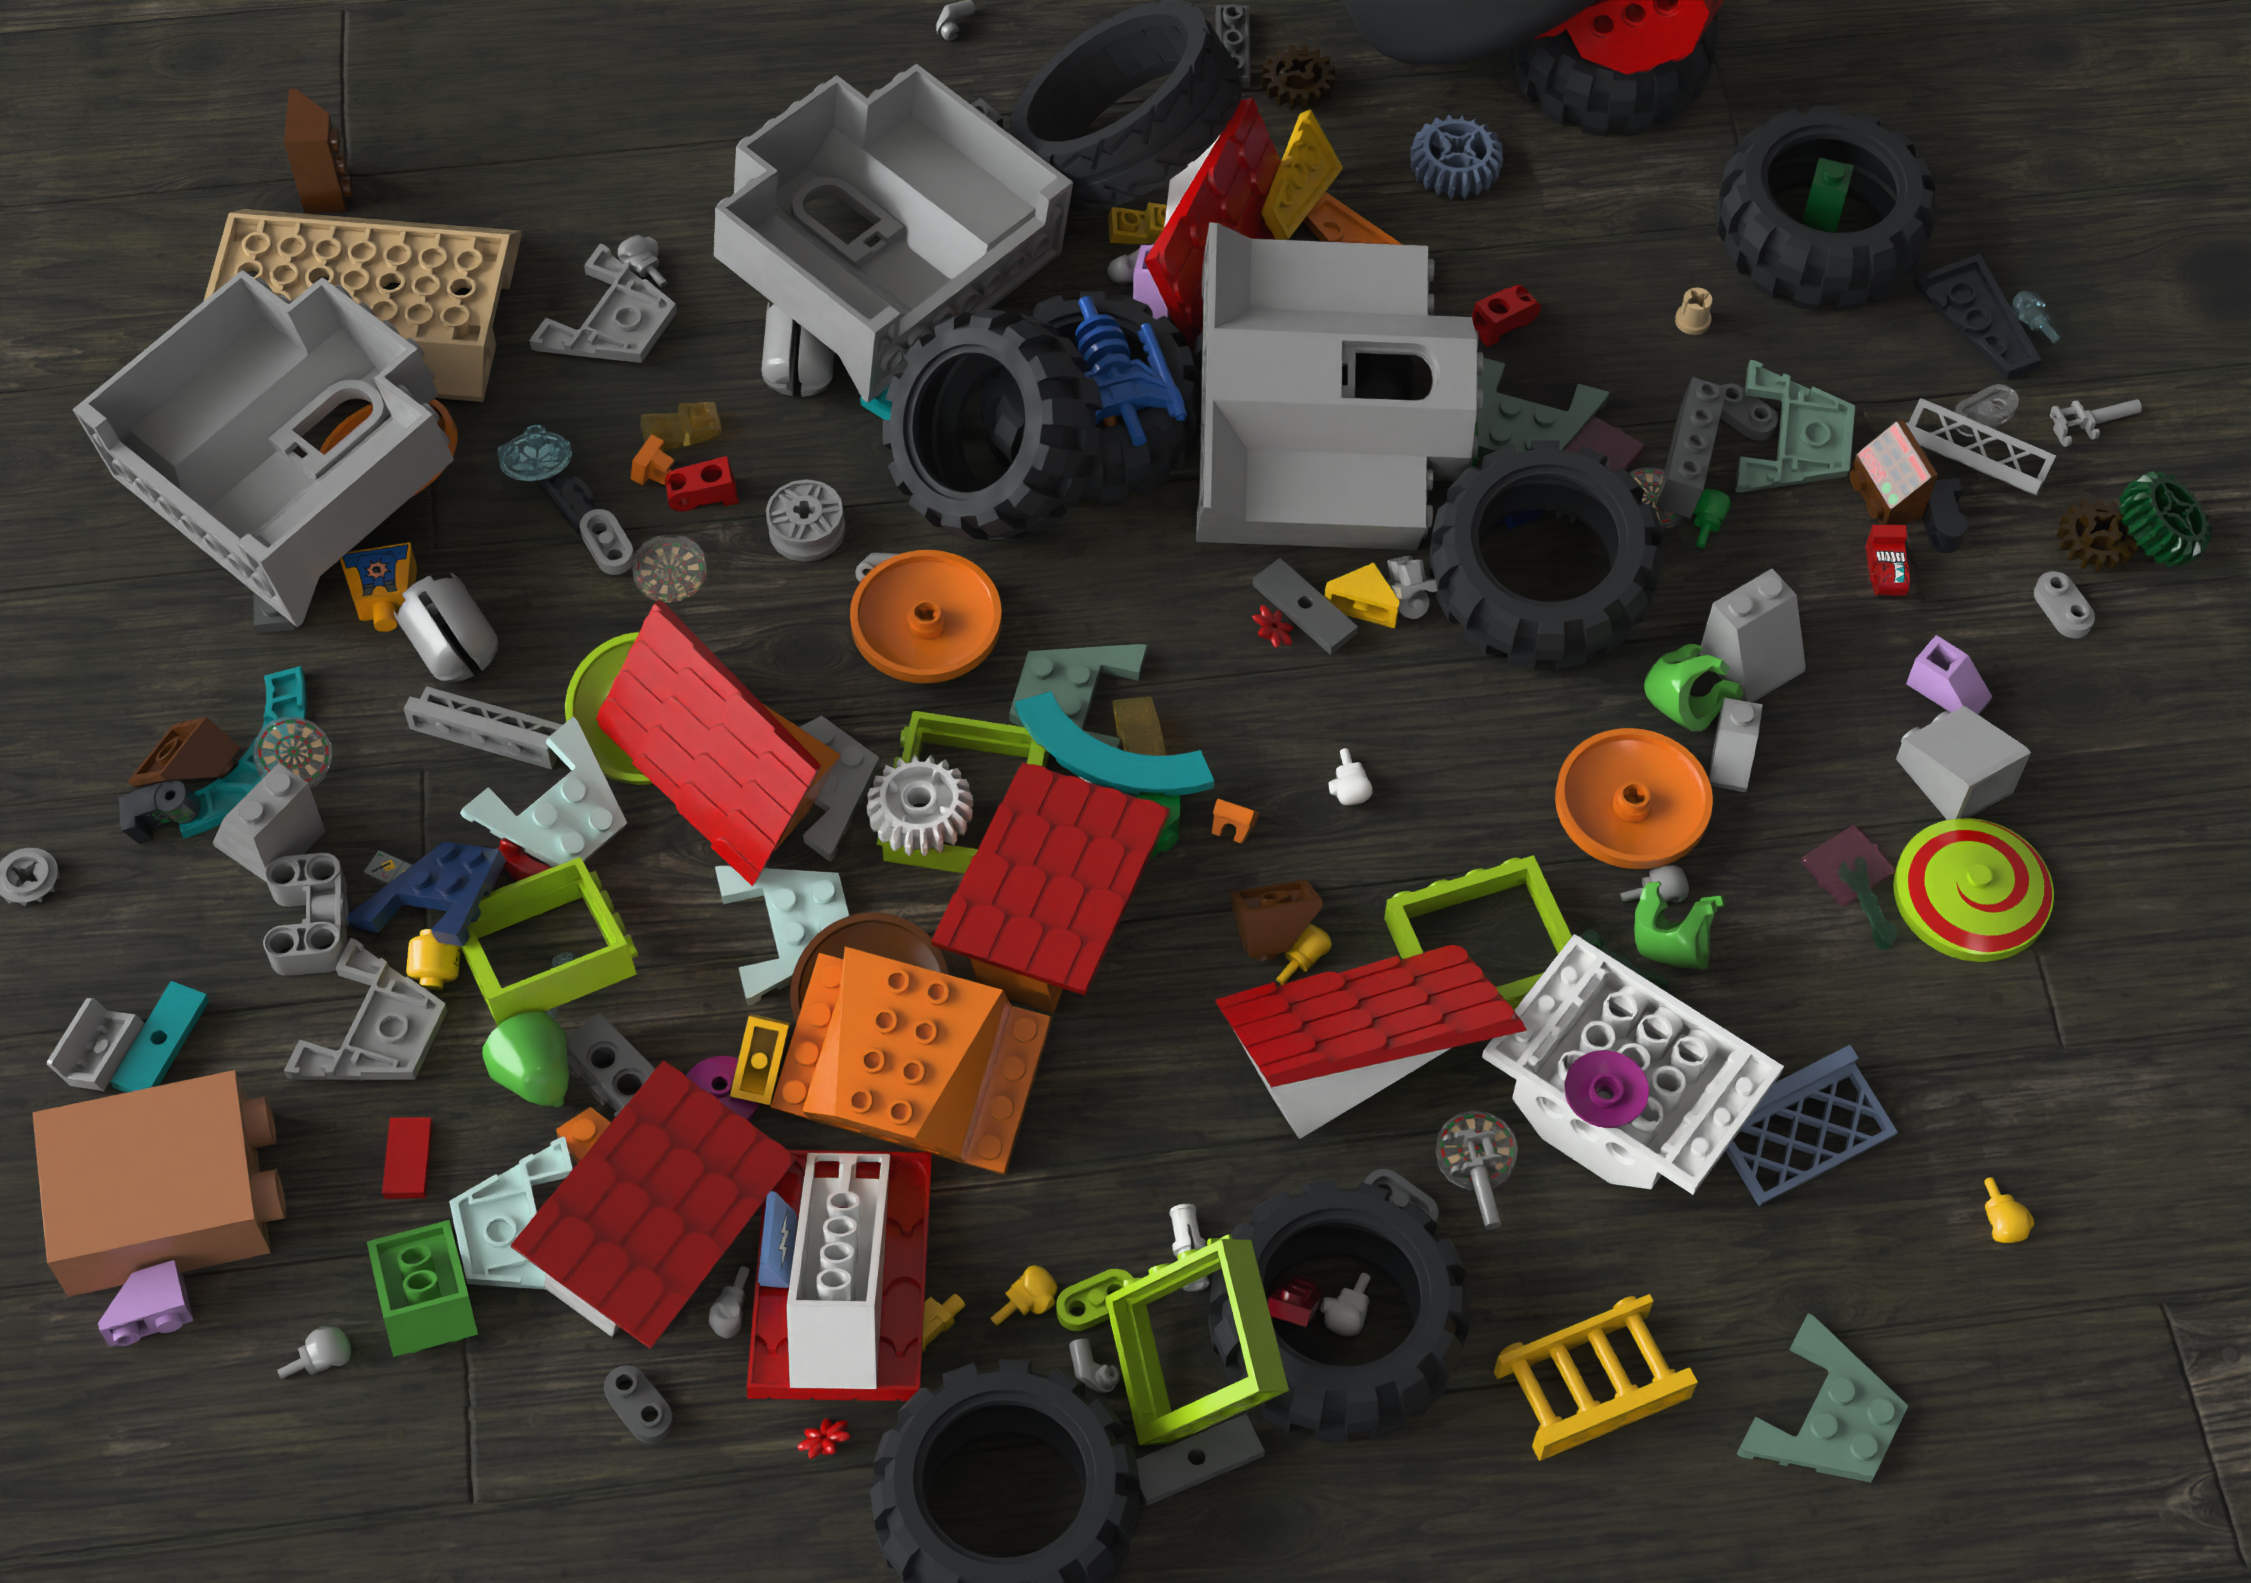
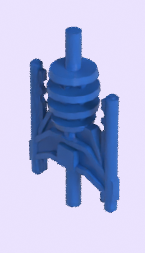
M1082 297L1078 304L1085 321L1076 330V342L1080 354L1089 365L1088 372H1085L1084 376L1094 378L1100 391L1103 409L1096 411V424L1104 418L1122 415L1132 444L1134 446H1141L1147 441V438L1138 418L1137 410L1146 407L1166 408L1170 418L1175 417L1177 421H1184L1187 418L1185 404L1178 387L1175 385L1152 325L1144 323L1140 328L1141 331H1137L1140 343L1145 344L1143 346L1144 353L1149 354L1147 357L1149 368L1139 359L1130 360L1131 353L1126 337L1115 318L1110 315H1098L1092 297Z

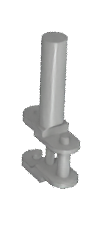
M2135 399L2093 411H2084L2080 402L2075 400L2069 408L2060 410L2057 405L2052 406L2050 417L2055 423L2053 428L2061 444L2066 447L2072 444L2071 436L2066 437L2068 433L2067 427L2079 424L2081 429H2085L2090 439L2099 438L2100 431L2099 429H2094L2095 424L2141 413L2142 406L2140 401ZM2073 414L2075 420L2067 422L2064 416Z
M1473 1128L1457 1131L1453 1138H1451L1450 1134H1446L1442 1137L1443 1145L1464 1144V1146H1468L1472 1159L1471 1162L1464 1163L1462 1169H1459L1458 1165L1453 1166L1450 1169L1452 1176L1462 1177L1471 1175L1485 1228L1492 1230L1500 1227V1217L1487 1171L1484 1168L1488 1166L1491 1168L1496 1167V1164L1502 1161L1501 1155L1494 1154L1491 1143L1496 1137L1495 1132L1482 1130L1480 1133H1475ZM1483 1143L1486 1156L1477 1157L1474 1145Z

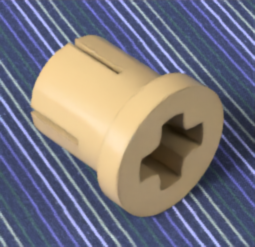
M1692 288L1686 291L1682 306L1677 310L1675 323L1682 332L1690 335H1699L1709 329L1712 319L1710 313L1712 296L1707 290Z

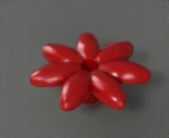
M1260 606L1261 614L1252 616L1256 623L1263 626L1258 631V635L1267 640L1271 639L1272 645L1275 648L1280 646L1281 641L1290 646L1292 639L1288 632L1292 631L1293 626L1287 622H1281L1282 612L1280 610H1276L1272 614L1268 607Z
M826 1418L822 1421L820 1430L807 1428L804 1431L807 1439L798 1444V1450L804 1451L809 1449V1459L815 1458L821 1452L824 1455L835 1454L838 1448L837 1443L851 1438L848 1432L843 1431L848 1426V1421L842 1420L832 1425L831 1420Z

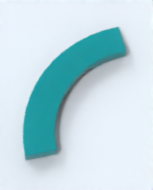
M302 666L264 676L266 706L262 730L238 761V766L222 780L218 778L206 787L194 792L201 800V809L194 820L185 824L179 823L183 838L205 832L220 825L224 817L269 773L264 767H267L270 771L278 763L286 767L283 763L289 756L290 759L292 758L288 750L291 747L297 746L300 738H295V735L301 737L304 725L296 723V720L305 722L307 687ZM285 720H295V723H286ZM282 721L285 722V723H283V724H280V725H277V726H276V723H279V722H282ZM286 724H295L294 734L288 733ZM272 725H275V727L270 731L267 730ZM277 728L282 737L277 739L270 732ZM265 731H267L268 733L266 734L264 739H262V735ZM286 736H289L288 739H285L284 741H282V742L280 743V745H278V746H279V748H278V754H276L275 750H276V745H277V743H278L282 738H284V737H286ZM260 739L263 740V741H262L261 748L258 747V746H259ZM290 739H294V746H292ZM264 740L275 744L274 749L263 748ZM286 741L290 747L286 746L283 742ZM258 748L261 749L262 757H259ZM288 753L287 755L281 758L280 754ZM275 755L277 760L267 765L264 757ZM276 755H279V757H280V759L283 761V763H281V762L279 761V759L277 758ZM259 758L263 759L266 766L263 767Z
M1052 691L1015 702V710L1033 740L1056 758V762L1094 784L1130 794L1140 795V792L1165 793V796L1192 794L1214 788L1215 781L1201 750L1170 756L1142 755L1123 751L1098 741L1074 724L1061 709Z

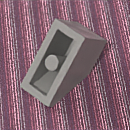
M1724 698L1717 721L1709 774L1711 786L1740 792L1747 791L1758 740L1763 704Z

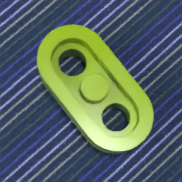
M1109 1269L1064 1289L1056 1302V1314L1059 1322L1069 1330L1083 1331L1109 1320L1105 1296L1113 1290L1123 1288V1282L1133 1279V1277L1124 1270ZM1074 1307H1080L1085 1312L1081 1316H1074L1070 1313V1310Z

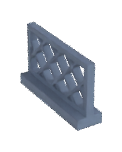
M1851 1045L1773 1084L1738 1132L1758 1137L1754 1155L1739 1151L1734 1141L1725 1150L1758 1206L1873 1148L1898 1133L1856 1066L1855 1062L1859 1058ZM1848 1077L1858 1091L1855 1103L1835 1096L1838 1082ZM1829 1087L1828 1094L1820 1092ZM1811 1097L1826 1102L1822 1120L1801 1114L1805 1099ZM1796 1104L1794 1111L1787 1109ZM1832 1104L1853 1111L1849 1129L1828 1122ZM1860 1113L1875 1118L1882 1132L1873 1137L1857 1132ZM1776 1114L1792 1119L1788 1138L1767 1131L1771 1116ZM1762 1122L1761 1128L1753 1127L1754 1125ZM1799 1122L1820 1128L1816 1147L1794 1140ZM1826 1131L1847 1137L1844 1152L1837 1154L1822 1149ZM1765 1139L1786 1146L1782 1164L1760 1157ZM1854 1140H1857V1141H1860V1142H1861V1143H1859V1144L1853 1146ZM1792 1148L1813 1154L1809 1170L1804 1172L1788 1166ZM1820 1157L1828 1159L1819 1164ZM1747 1162L1752 1163L1751 1169L1748 1166ZM1758 1166L1780 1172L1776 1187L1766 1192L1763 1191L1756 1179ZM1786 1175L1793 1177L1792 1179L1784 1182Z

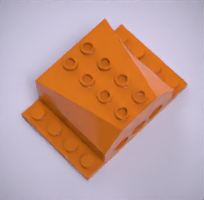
M845 947L844 959L819 953L770 1108L920 1152H932V1155L1006 1176L1052 1018L1051 1016L1012 1006L1002 989Z

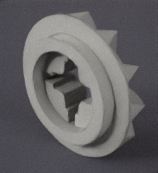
M39 848L16 850L8 854L0 862V895L9 904L17 902L25 907L28 902L34 900L42 903L43 896L48 892H54V884L56 880L60 879L55 859L51 854ZM33 872L37 882L26 881L22 885L17 874L29 876Z

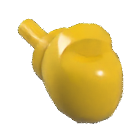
M1310 923L1292 948L1285 953V957L1290 963L1276 980L1283 985L1298 968L1307 972L1321 956L1326 955L1330 951L1332 944L1329 935L1321 928Z
M1987 1178L1984 1183L1991 1199L1986 1202L1985 1210L1990 1224L1993 1225V1239L2000 1243H2015L2027 1239L2030 1230L2034 1226V1219L2025 1206L2016 1202L2013 1196L2008 1194L2001 1195L1994 1178Z
M1037 1265L1029 1266L1024 1271V1274L1005 1292L1010 1302L990 1319L998 1326L1017 1309L1023 1316L1029 1311L1034 1314L1048 1311L1055 1304L1053 1298L1057 1293L1055 1280L1043 1267Z

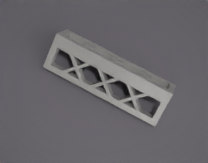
M1922 398L1919 399L1909 423H1906L1921 447L2035 496H2038L2056 458L2054 454ZM1924 408L1939 414L1943 428L1929 433L1916 427ZM1944 417L1954 420L1957 423L1947 426ZM1966 425L1973 429L1977 442L1966 447L1959 446L1953 442L1949 430ZM1978 431L1991 437L1981 441ZM1945 432L1946 435H1947L1948 440H1945V439H1943V438H1941V437H1938V436H1936V435H1939V434H1942V433ZM1997 439L2007 444L2011 457L1999 462L1987 457L1984 444ZM2012 446L2022 449L2025 452L2015 455ZM1979 447L1982 455L1971 451V449ZM2030 454L2045 459L2037 479L2022 473L2017 459ZM2013 461L2016 470L2004 464Z
M427 686L420 699L410 696L404 707L411 730L549 769L553 768L558 758V755L545 743L549 735L542 733L553 734L562 726L559 723ZM432 701L446 704L448 707L432 703ZM475 712V713H478V714H482L483 717H482V716H478V715H474V714H471V713ZM508 722L514 723V724H517L519 727L513 726V725H510V724H506V723H508Z

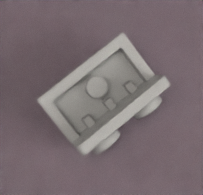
M86 998L47 1060V1065L70 1086L104 1091L145 1023L135 1014L108 1011L96 999Z

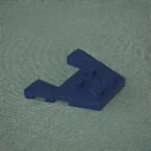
M442 842L352 911L346 918L353 929L379 933L402 905L447 911L431 929V933L438 943L463 947L470 937L467 932L470 922H477L481 914L478 905L483 895H490L506 860L499 849Z

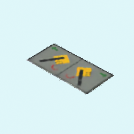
M378 849L362 873L389 884L413 864Z

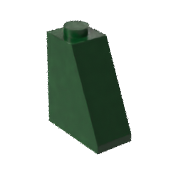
M1819 158L1801 224L1816 230L1836 233L1854 166Z

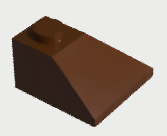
M207 717L175 723L127 782L135 787L154 785L169 780L184 782L222 777L234 765L235 760L233 756L240 747Z
M1306 879L1229 892L1242 947L1249 958L1255 957L1256 960L1261 961L1278 957V953L1289 951L1323 907L1322 898Z

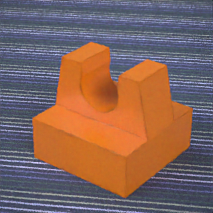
M653 434L650 435L632 461L631 480L643 486L649 478L665 485V477L672 471L670 468L674 464V459L663 452L664 441Z
M1217 799L1213 810L1212 834L1222 836L1225 826L1233 824L1236 827L1234 841L1243 844L1252 827H1255L1259 812Z

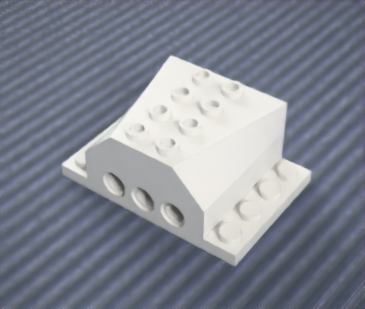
M1575 934L1515 1009V1013L1520 1017L1527 1031L1493 1038L1484 1049L1482 1058L1516 1079L1512 1099L1544 1141L1610 1184L1652 1189L1661 1175H1663L1691 1194L1696 1192L1781 1075L1784 1068L1783 1065ZM1609 1050L1621 1053L1639 1065L1648 1081L1649 1097L1645 1109L1636 1120L1622 1127L1602 1128L1583 1121L1572 1111L1565 1097L1564 1083L1569 1068L1581 1056L1593 1051ZM1599 1092L1597 1094L1603 1099L1612 1098L1607 1092Z

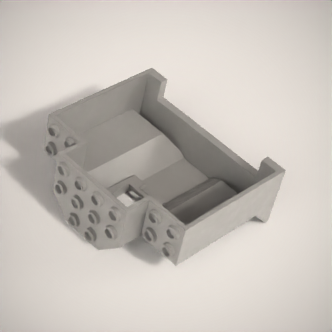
M915 64L905 72L898 73L890 83L881 89L873 91L868 98L836 75L826 83L819 84L808 96L792 103L784 113L775 119L768 120L761 129L750 137H744L736 146L734 194L731 197L722 199L715 209L714 257L837 353L862 399L869 403L890 387L894 374L904 373L909 364L904 356L919 338L927 333L935 335V326L963 312L976 314L983 309H990L1061 254L1073 182L918 64ZM824 196L836 197L848 204L874 226L847 245L808 215L803 207L815 198ZM875 236L882 239L871 248L866 245Z
M1209 223L1202 264V299H1204L1200 486L1197 504L1196 542L1417 550L1421 539L1427 538L1428 527L1432 526L1433 506L1426 505L1428 492L1432 491L1433 481L1455 482L1466 469L1472 467V460L1477 457L1478 437L1474 435L1475 423L1477 422L1478 410H1482L1483 388L1477 387L1478 375H1482L1483 352H1477L1478 331L1474 328L1472 317L1433 316L1434 294L1428 293L1429 284L1433 282L1434 259H1428V246L1251 239L1219 223ZM1356 353L1399 354L1422 357L1432 371L1433 383L1429 395L1425 399L1417 401L1355 398ZM1342 366L1347 367V385H1342Z
M241 270L72 409L115 479L296 627H299L305 619L319 577L454 460L447 446L450 440L437 424L440 418L435 410L428 405L439 394L432 381L435 376L431 369L423 362L422 356L424 352L422 348L412 338L406 340L400 336L398 330L388 320L382 322L376 318L374 312L364 302L357 304L353 301L350 294L341 285L333 286L323 277L291 302L283 294L280 296L275 295L262 278L257 277L254 279L244 270ZM358 398L373 403V412L325 455L302 438L307 431L346 400ZM298 446L303 451H305L307 455L304 458H301L292 450H294Z

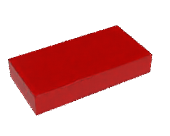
M431 1117L390 1118L382 1188L384 1199L426 1198L433 1131Z

